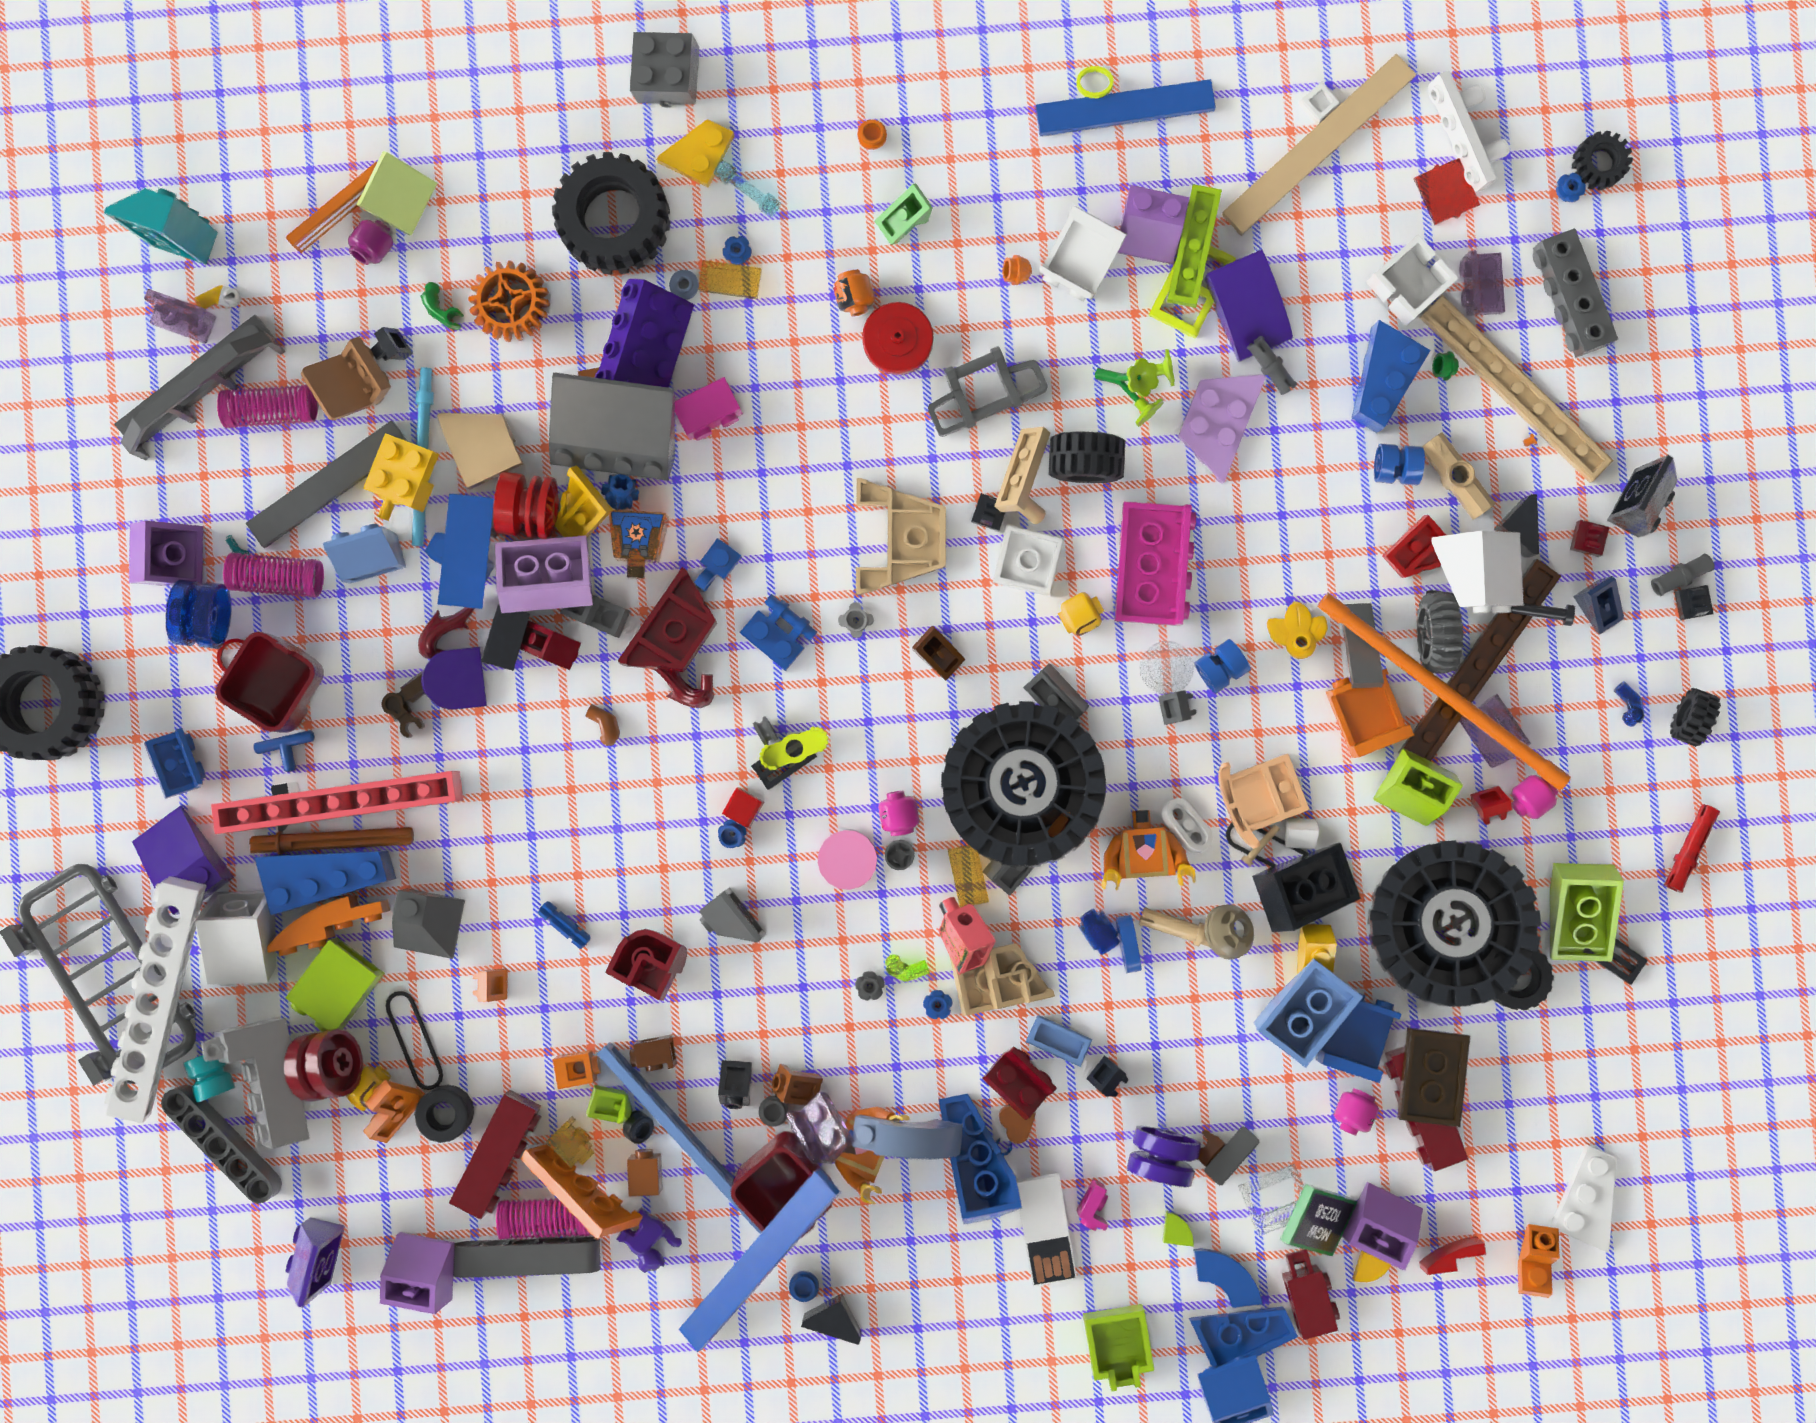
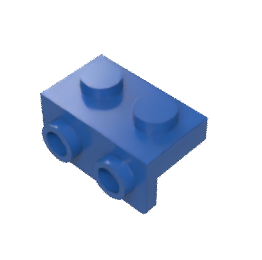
M181 727L173 733L144 742L165 799L201 788L203 784L202 779L206 778L202 763L200 761L195 762L191 751L195 750V745L190 733L185 734Z

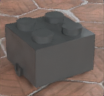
M633 32L630 92L638 103L660 104L661 107L665 108L672 107V104L696 105L700 46L692 33Z

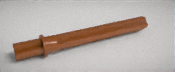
M411 827L283 834L282 831H278L276 835L252 836L249 838L251 854L277 852L278 855L292 851L410 845L414 841V831Z

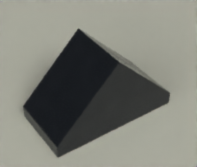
M1531 494L1522 498L1494 528L1497 532L1520 533L1521 555L1524 558L1539 554L1537 494Z
M842 1293L804 1313L801 1324L802 1328L856 1345L860 1344L862 1331Z

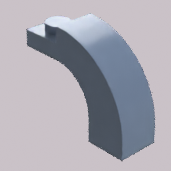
M857 1115L854 1121L852 1147L871 1150L876 1155L896 1158H951L960 1155L963 1124L938 1119L920 1123L898 1122Z

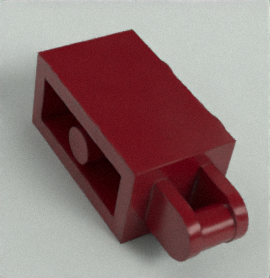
M1305 1249L1285 1254L1289 1272L1281 1274L1297 1332L1301 1338L1307 1340L1339 1331L1336 1320H1340V1314L1335 1301L1331 1302L1328 1291L1332 1290V1285L1328 1273H1322L1317 1264H1311L1309 1254ZM1300 1263L1305 1264V1267L1295 1269V1265Z

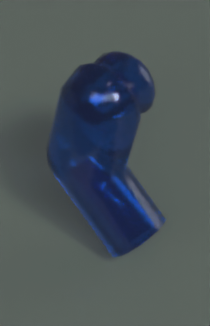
M1623 681L1613 691L1627 704L1628 711L1623 713L1622 720L1627 726L1634 727L1637 723H1641L1645 717L1643 699L1629 684Z

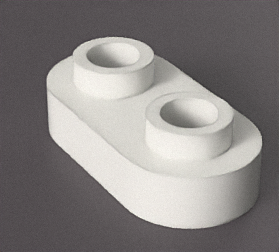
M1175 798L1164 805L1162 809L1164 823L1188 852L1194 854L1201 853L1211 846L1213 835L1210 828L1187 800ZM1173 811L1177 813L1178 820L1174 818ZM1191 835L1196 837V843L1192 841Z

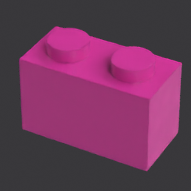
M725 377L675 401V413L689 440L694 438L696 441L702 440L712 434V429L720 425L723 428L736 423L739 420L738 416L743 414Z

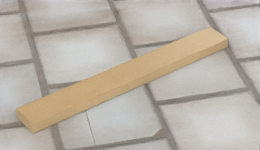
M1396 53L1227 207L1221 215L1242 236L1415 78L1416 73Z
M1443 295L1420 317L1445 344L1589 483L1593 482L1614 461Z

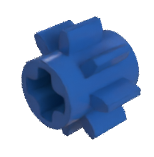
M618 474L615 476L609 475L608 484H602L601 494L605 495V500L612 508L619 511L626 508L632 509L633 501L638 500L640 490L635 489V479L631 480L626 475Z

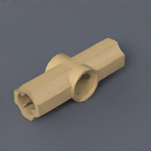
M1443 432L1422 446L1425 457L1439 474L1442 486L1454 494L1472 520L1496 504L1476 478L1473 466L1461 458ZM1453 469H1457L1462 473V483H1458L1453 479Z

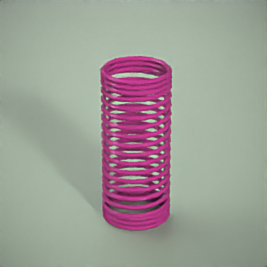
M306 384L297 385L296 387L293 385L291 387L286 386L285 388L283 386L280 388L276 386L269 389L267 387L264 389L261 387L259 389L254 388L253 390L251 388L248 390L244 388L237 391L235 389L232 391L228 389L221 390L217 396L218 416L225 428L253 427L254 425L268 426L270 424L284 425L286 423L300 424L301 422L314 423L317 419V400Z
M231 552L225 559L223 581L226 589L229 591L238 590L251 593L254 591L255 593L259 592L262 594L275 593L288 596L291 594L292 596L302 595L303 597L317 598L321 594L324 584V568L322 562L318 559L306 560L303 558L301 560L294 557L291 559L287 557L285 559L283 556L281 558L278 556L269 557L267 555L264 557L263 555H242L241 553ZM314 570H315V584H314V588H313V579H314Z
M557 1197L555 1200L550 1198L549 1202L546 1198L544 1201L541 1198L538 1201L536 1199L533 1201L531 1199L528 1201L523 1199L522 1202L519 1199L517 1202L514 1199L511 1202L507 1199L506 1201L501 1200L497 1206L496 1230L500 1240H508V1238L511 1240L518 1237L520 1239L523 1237L526 1239L528 1237L532 1239L536 1237L538 1239L540 1236L542 1238L545 1236L547 1238L550 1236L554 1238L557 1235L560 1238L561 1235L563 1237L567 1235L569 1237L572 1235L575 1237L577 1235L580 1237L591 1235L574 1215L572 1218V1214L569 1211L567 1219V1207ZM513 1204H514V1226H513ZM529 1204H530V1226H529ZM540 1204H541V1223H540ZM556 1204H557V1223H556ZM524 1205H525V1223H524V1220H523ZM545 1205H546V1222H545ZM518 1206H519V1210H520L519 1226H518ZM534 1208L536 1209V1219H535V1221H534Z

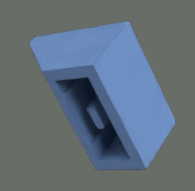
M378 524L365 525L360 528L361 532L352 535L349 532L332 535L331 541L323 543L324 550L340 580L348 584L406 568L397 533L378 526Z

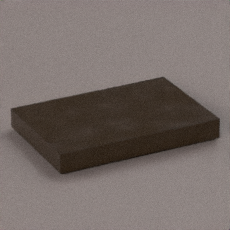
M1407 1027L1397 1119L1461 1127L1470 1035Z

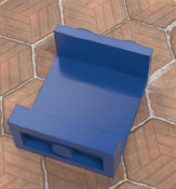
M1361 994L1363 998L1318 1052L1316 1061L1322 1065L1380 1083L1383 1071L1378 1069L1388 1034L1393 1019H1400L1402 1014L1393 1010L1394 1004L1376 999L1375 1004L1364 1001L1366 995Z

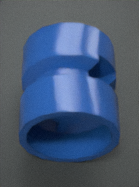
M1380 443L1374 459V481L1377 483L1393 484L1397 479L1403 485H1420L1425 467L1424 448L1421 446L1405 445L1401 450L1395 444Z
M1231 639L1217 646L1215 654L1207 653L1194 662L1200 677L1214 694L1229 686L1231 678L1237 680L1251 671L1247 659Z

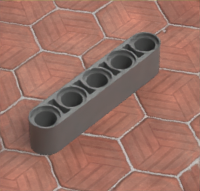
M181 1085L164 1094L161 1106L166 1115L251 1202L257 1204L264 1203L279 1193L282 1186L280 1176L207 1100L196 1101L192 1086ZM177 1094L184 1098V1107H180L177 1104ZM198 1115L205 1120L206 1125L204 1129L200 1128L197 1124L196 1119ZM218 1137L225 1140L226 1150L219 1148L217 1144ZM239 1159H243L247 1163V1172L239 1168ZM260 1180L267 1183L269 1188L268 1194L260 1190Z
M595 1237L479 1240L454 1243L453 1276L457 1278L585 1274L601 1270L600 1239Z

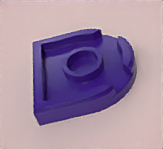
M480 647L445 650L434 655L427 662L422 671L421 683L425 695L434 704L447 710L487 706Z

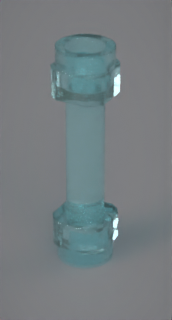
M725 160L721 161L716 167L714 175L725 185L728 183L732 184L759 204V210L770 217L774 216L781 202L770 193L765 195L738 175L733 165Z

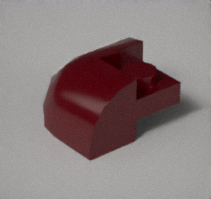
M650 929L637 930L629 936H625L619 943L605 973L630 987H635L657 1000L664 1001L676 974H681L687 958V948L657 931Z

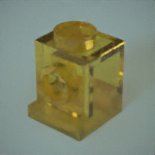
M573 1116L546 1141L570 1168L577 1162L583 1165L595 1153L591 1149L593 1145L589 1142L591 1137L583 1128H576L573 1125L576 1121Z

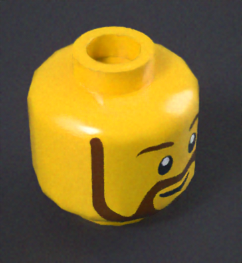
M1081 592L1061 604L1062 611L1058 615L1069 634L1073 632L1077 636H1082L1101 625L1102 619L1100 614L1105 611L1097 596L1091 598L1086 592Z
M380 1065L376 1068L363 1066L360 1084L353 1093L346 1095V1097L359 1110H370L365 1102L371 1097L378 1085L382 1084L384 1080L389 1081L392 1076Z

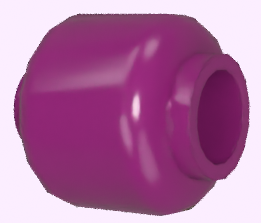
M371 220L361 221L348 237L350 254L364 265L380 263L393 247V239L389 234L391 232L390 228L380 220H375V222Z

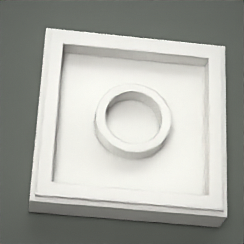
M1007 524L992 583L1050 597L1065 538Z

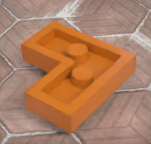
M384 1080L382 1084L374 1089L371 1097L365 1102L372 1112H376V1114L371 1118L370 1123L363 1132L371 1140L388 1143L416 1110L417 1103L424 1094L419 1089Z

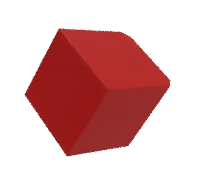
M736 787L722 814L746 828H751L764 801Z

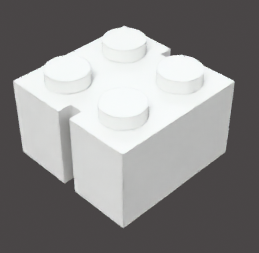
M1419 234L1377 270L1366 282L1383 302L1387 299L1392 302L1388 308L1405 326L1459 279L1441 258L1429 270L1426 268L1425 265L1437 253Z

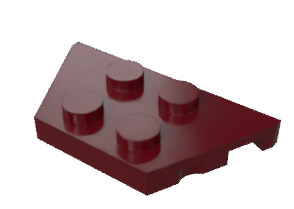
M682 567L622 653L618 659L620 665L685 672L717 625V621L685 568Z

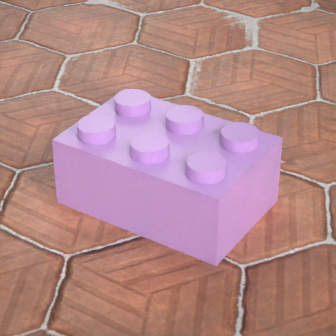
M587 536L495 543L497 596L501 613L593 605Z

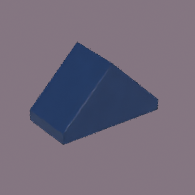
M1613 576L1597 580L1573 596L1599 635L1624 619L1617 582Z

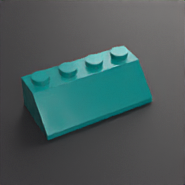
M144 188L105 207L103 212L151 247L207 265L218 234L209 225L210 221L199 216L198 211L189 208L188 203L177 198V194L163 188H158L157 192Z

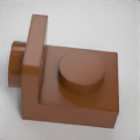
M780 1064L777 1073L772 1079V1092L783 1103L815 1107L823 1078L819 1074L792 1071L787 1065Z

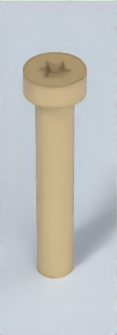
M1274 824L1259 841L1260 847L1253 848L1241 860L1251 867L1252 861L1280 828Z

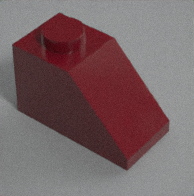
M528 620L520 650L570 670L573 662L578 657L581 642Z

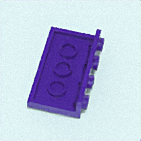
M628 279L622 288L618 310L613 317L608 342L604 346L603 358L594 378L669 388L695 304L645 279Z

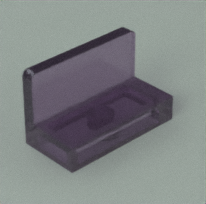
M1498 694L1488 698L1478 707L1529 746L1531 744ZM1462 716L1459 722L1491 768L1516 757L1479 727Z

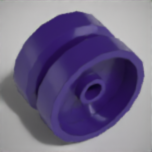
M1136 1126L1133 1143L1143 1151L1138 1150L1129 1154L1127 1170L1132 1174L1154 1182L1177 1187H1191L1195 1170L1186 1162L1198 1160L1201 1143L1193 1138L1170 1130L1150 1126Z

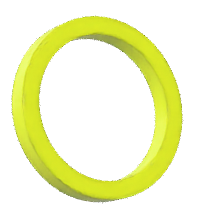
M1091 66L1083 69L1078 74L1076 85L1082 95L1088 98H1101L1110 93L1113 88L1114 79L1111 72L1106 68ZM1100 72L1108 77L1110 83L1101 92H1089L1081 86L1080 81L1088 73Z

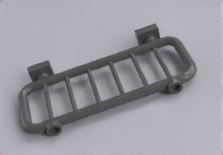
M76 864L25 894L18 904L17 912L22 924L9 925L0 931V935L14 957L27 956L35 951L36 948L41 954L99 1051L89 1053L78 1060L90 1082L95 1086L114 1077L111 1075V1070L115 1059L120 1057L121 1049L115 1052L104 1031L125 1019V1012L100 1027L88 1006L133 979L135 973L140 971L141 967L86 1001L83 1000L72 981L130 946L142 965L143 960H139V952L143 943L112 894L118 890L113 878L109 875L102 878L100 873L88 864ZM79 875L89 879L95 889L94 891L37 925L30 912L34 902ZM98 895L110 916L53 950L41 930ZM114 920L126 941L73 974L68 975L56 955ZM155 964V965H154V970H155V972H156L158 975L163 976V975L161 974V972L159 971L158 967H157L156 964ZM152 994L147 998L151 1003L157 999V996ZM178 1002L173 1024L176 1022L181 1029L183 1041L166 1053L162 1069L185 1056L195 1044L196 1032L190 1020L195 1018L196 1014L188 1002L181 1005ZM127 1080V1084H136L133 1081Z

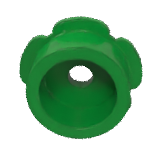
M1451 351L1438 353L1432 364L1433 375L1443 378V381H1448L1457 373L1459 368L1458 359L1455 358L1454 353Z

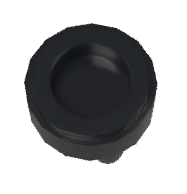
M634 1110L623 1124V1135L634 1144L643 1143L651 1136L654 1122L645 1113Z

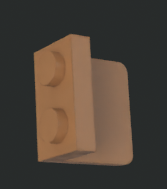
M360 336L350 339L341 354L306 366L301 371V376L327 418L332 421L381 403L391 388L388 376L384 371H381L374 360L371 349L364 344Z

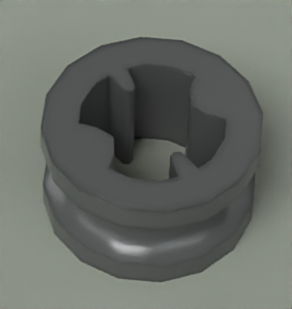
M766 716L762 717V722L757 723L755 721L752 723L764 745H769L768 742L771 739L778 740L777 734Z

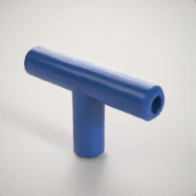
M308 730L256 742L253 748L256 754L280 750L284 771L291 772L296 770L292 746L313 742L315 735L313 731Z

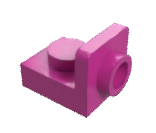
M1095 1179L1091 1181L1076 1211L1078 1216L1082 1218L1080 1222L1084 1226L1094 1231L1097 1228L1106 1231L1108 1227L1106 1220L1095 1214V1212H1100L1104 1208L1108 1199V1195H1106L1107 1189L1103 1183Z

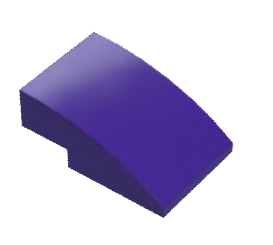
M1263 249L1207 273L1204 280L1215 302L1216 314L1238 362L1253 356L1251 351L1247 349V346L1250 343L1254 344L1253 341L1260 336L1265 338L1264 340L1270 348L1293 339L1287 312Z

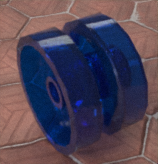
M180 579L174 583L169 593L165 614L168 639L172 644L193 646L197 643L199 647L219 649L224 645L229 633L232 615L231 596L225 585L206 582L201 586L197 581Z

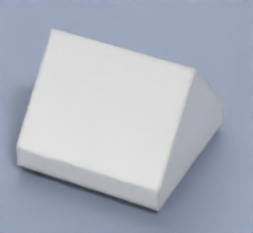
M1285 819V848L1316 849L1319 836V827L1316 819Z

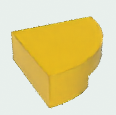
M1361 1250L1352 1279L1362 1283L1375 1281L1389 1270L1391 1264Z

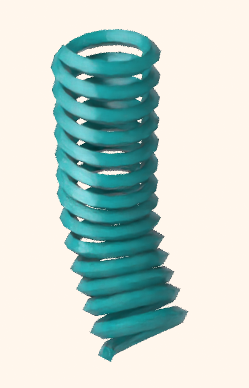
M232 535L226 537L225 541L232 552H239L242 555L248 552L249 555V551L241 549L236 541H234L235 539H233Z

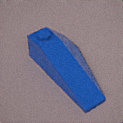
M968 1093L938 1099L942 1120L963 1124L960 1155L950 1158L963 1224L994 1219L1022 1209L1016 1176L1009 1167Z

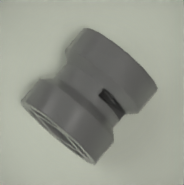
M905 840L891 842L885 851L887 865L895 870L909 868L915 858L912 845Z

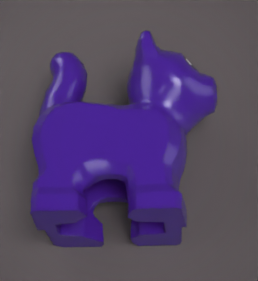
M641 1207L637 1210L643 1216L639 1223V1228L636 1231L632 1229L621 1231L616 1240L624 1242L637 1255L639 1261L638 1268L646 1273L648 1271H656L665 1265L662 1254L652 1248L660 1238L664 1237L668 1244L673 1247H680L682 1240L677 1238L671 1228L663 1223L662 1220L649 1215V1212Z

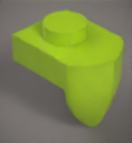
M594 1085L586 1111L587 1117L617 1124L624 1123L632 1113V1104L628 1093L624 1090Z

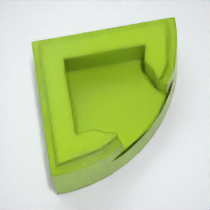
M1166 1211L1163 1243L1194 1247L1193 1235L1187 1223L1177 1214Z

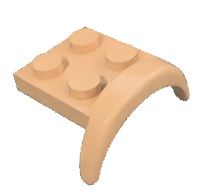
M1289 754L1278 756L1230 774L1231 765L1229 762L1223 763L1219 768V787L1229 817L1239 836L1247 845L1254 849L1260 847V842L1252 833L1253 831L1310 810Z

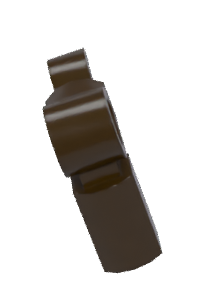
M422 671L401 686L399 693H388L381 702L383 711L390 714L395 722L399 721L400 732L406 738L413 737L408 730L410 723L414 722L419 729L425 728L422 719L413 717L411 714L412 709L408 705L409 702L414 703L425 695L421 683Z

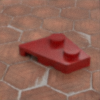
M1424 515L1382 557L1401 578H1407L1422 571L1438 568L1441 566V563L1432 545V537L1447 535L1429 515Z

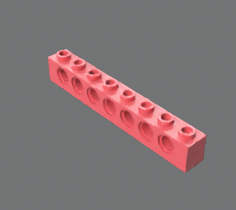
M447 771L211 804L214 833L225 834L464 801L460 771Z

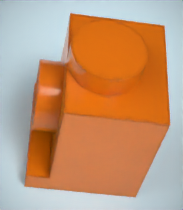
M592 1050L558 1055L553 1059L558 1089L594 1083L597 1080V1074H601L599 1056H593ZM577 1062L584 1064V1072L576 1070L575 1064Z

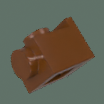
M672 1034L638 1040L633 1044V1049L629 1051L632 1067H645L646 1072L663 1069V1064L667 1063L668 1069L674 1068L677 1065Z

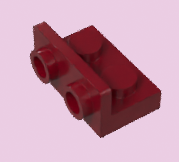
M1012 1047L1002 1053L982 1077L1024 1120L1029 1119L1046 1097L1053 1094L1057 1089L1052 1083L1050 1076L1044 1071L1038 1070L1030 1062L1029 1056L1016 1047Z

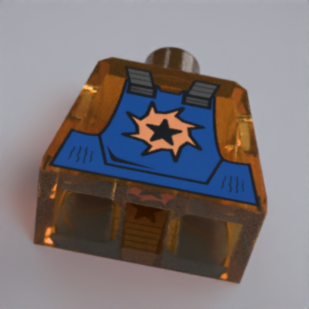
M613 510L609 514L614 559L617 561H627L626 578L644 579L645 563L660 562L669 524V516L663 512Z

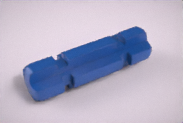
M545 902L540 907L538 915L545 921L549 920V924L565 938H571V943L577 948H584L590 941L591 936L583 929L580 931L578 929L579 926L562 911L558 912L557 907L551 902Z

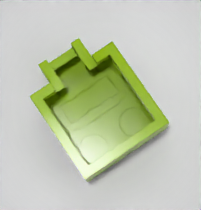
M1138 1304L1083 1313L1094 1381L1108 1379L1111 1392L1117 1391V1387L1134 1385L1135 1388L1141 1387L1139 1373L1154 1371L1143 1305Z

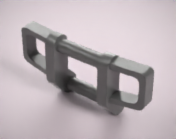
M997 346L990 349V353L954 369L952 366L944 369L951 392L929 404L928 413L938 435L945 437L966 427L968 429L974 427L976 422L1012 406L1014 409L1022 406V403L1044 394L1047 391L1048 385L1036 360H1029L1007 367L1000 347ZM995 364L1007 396L971 411L958 379ZM1030 368L1034 371L1040 387L1020 396L1010 374ZM954 399L964 421L948 428H942L935 414V409Z

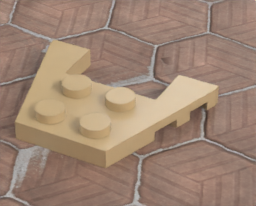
M856 478V506L888 507L887 567H856V595H863L946 568V506L913 495H907L862 478Z

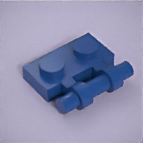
M771 594L764 603L773 610L772 613L766 617L758 610L739 633L782 669L787 671L805 649L796 640L802 634L811 641L817 634V631L809 625L810 621L804 616L800 618L789 609L790 605L783 599L780 601ZM781 617L793 627L789 634L776 625V622Z

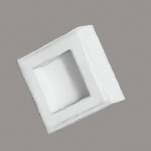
M1321 81L1300 99L1298 104L1318 125L1341 102L1325 83Z

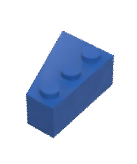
M1378 320L1370 329L1367 353L1364 357L1362 376L1358 385L1351 417L1375 433L1386 427L1431 351L1381 320Z

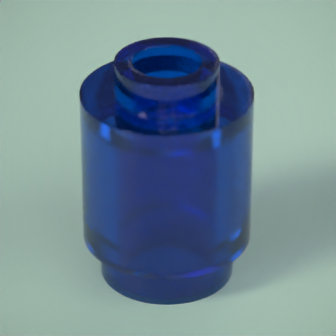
M1093 908L1079 918L1081 923L1078 925V928L1094 951L1097 950L1100 955L1109 952L1120 943L1117 937L1119 933L1103 910L1096 912Z

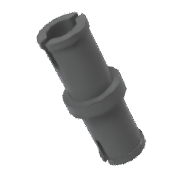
M1260 336L1253 341L1254 344L1250 343L1247 349L1251 351L1261 365V372L1264 376L1268 375L1280 391L1279 393L1284 395L1291 391L1290 387L1294 388L1297 382L1293 380L1283 366V359L1280 356H1276L1264 340L1265 338Z
M1702 554L1686 564L1679 563L1673 567L1672 571L1652 579V589L1661 597L1680 586L1686 587L1692 584L1694 579L1715 569L1714 562L1708 554Z

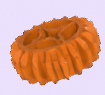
M508 260L506 268L503 267L501 262H496L495 271H492L487 266L485 271L488 275L485 278L480 274L476 276L480 282L479 286L471 285L470 289L477 295L468 297V301L474 304L469 311L472 315L477 316L474 322L477 326L483 325L482 331L486 335L492 332V337L495 340H499L503 335L506 342H511L514 334L518 341H522V332L525 331L529 336H533L534 333L531 329L533 325L537 328H542L538 318H547L548 316L547 312L541 308L550 306L549 300L544 298L549 294V291L546 287H542L544 284L542 277H536V271L533 268L526 271L524 263L520 262L515 269V264L511 260ZM508 280L521 281L527 284L530 290H514ZM498 285L497 294L488 298L491 291ZM508 293L513 298L510 305L511 310L506 306V303H508ZM530 305L527 313L520 318L521 309ZM494 311L497 314L506 313L510 323L497 322L490 317L489 313Z

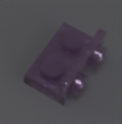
M1470 250L1459 264L1460 277L1464 278L1465 287L1461 293V303L1463 307H1466V316L1503 314L1505 312L1502 254H1477V250Z
M151 289L147 290L144 300L154 306L150 324L204 344L208 342L217 318L215 315L199 306Z
M819 1092L801 1111L790 1110L786 1114L791 1124V1130L798 1137L805 1156L812 1163L832 1164L854 1142L826 1092Z

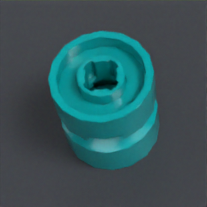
M203 1055L183 1062L188 1078L195 1079L196 1081L192 1088L197 1102L236 1088L230 1072L223 1070L227 1063L219 1062V1060L205 1061Z

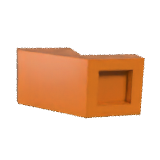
M1532 1224L1526 1226L1518 1260V1294L1545 1298L1553 1295L1552 1264L1560 1259L1559 1228Z

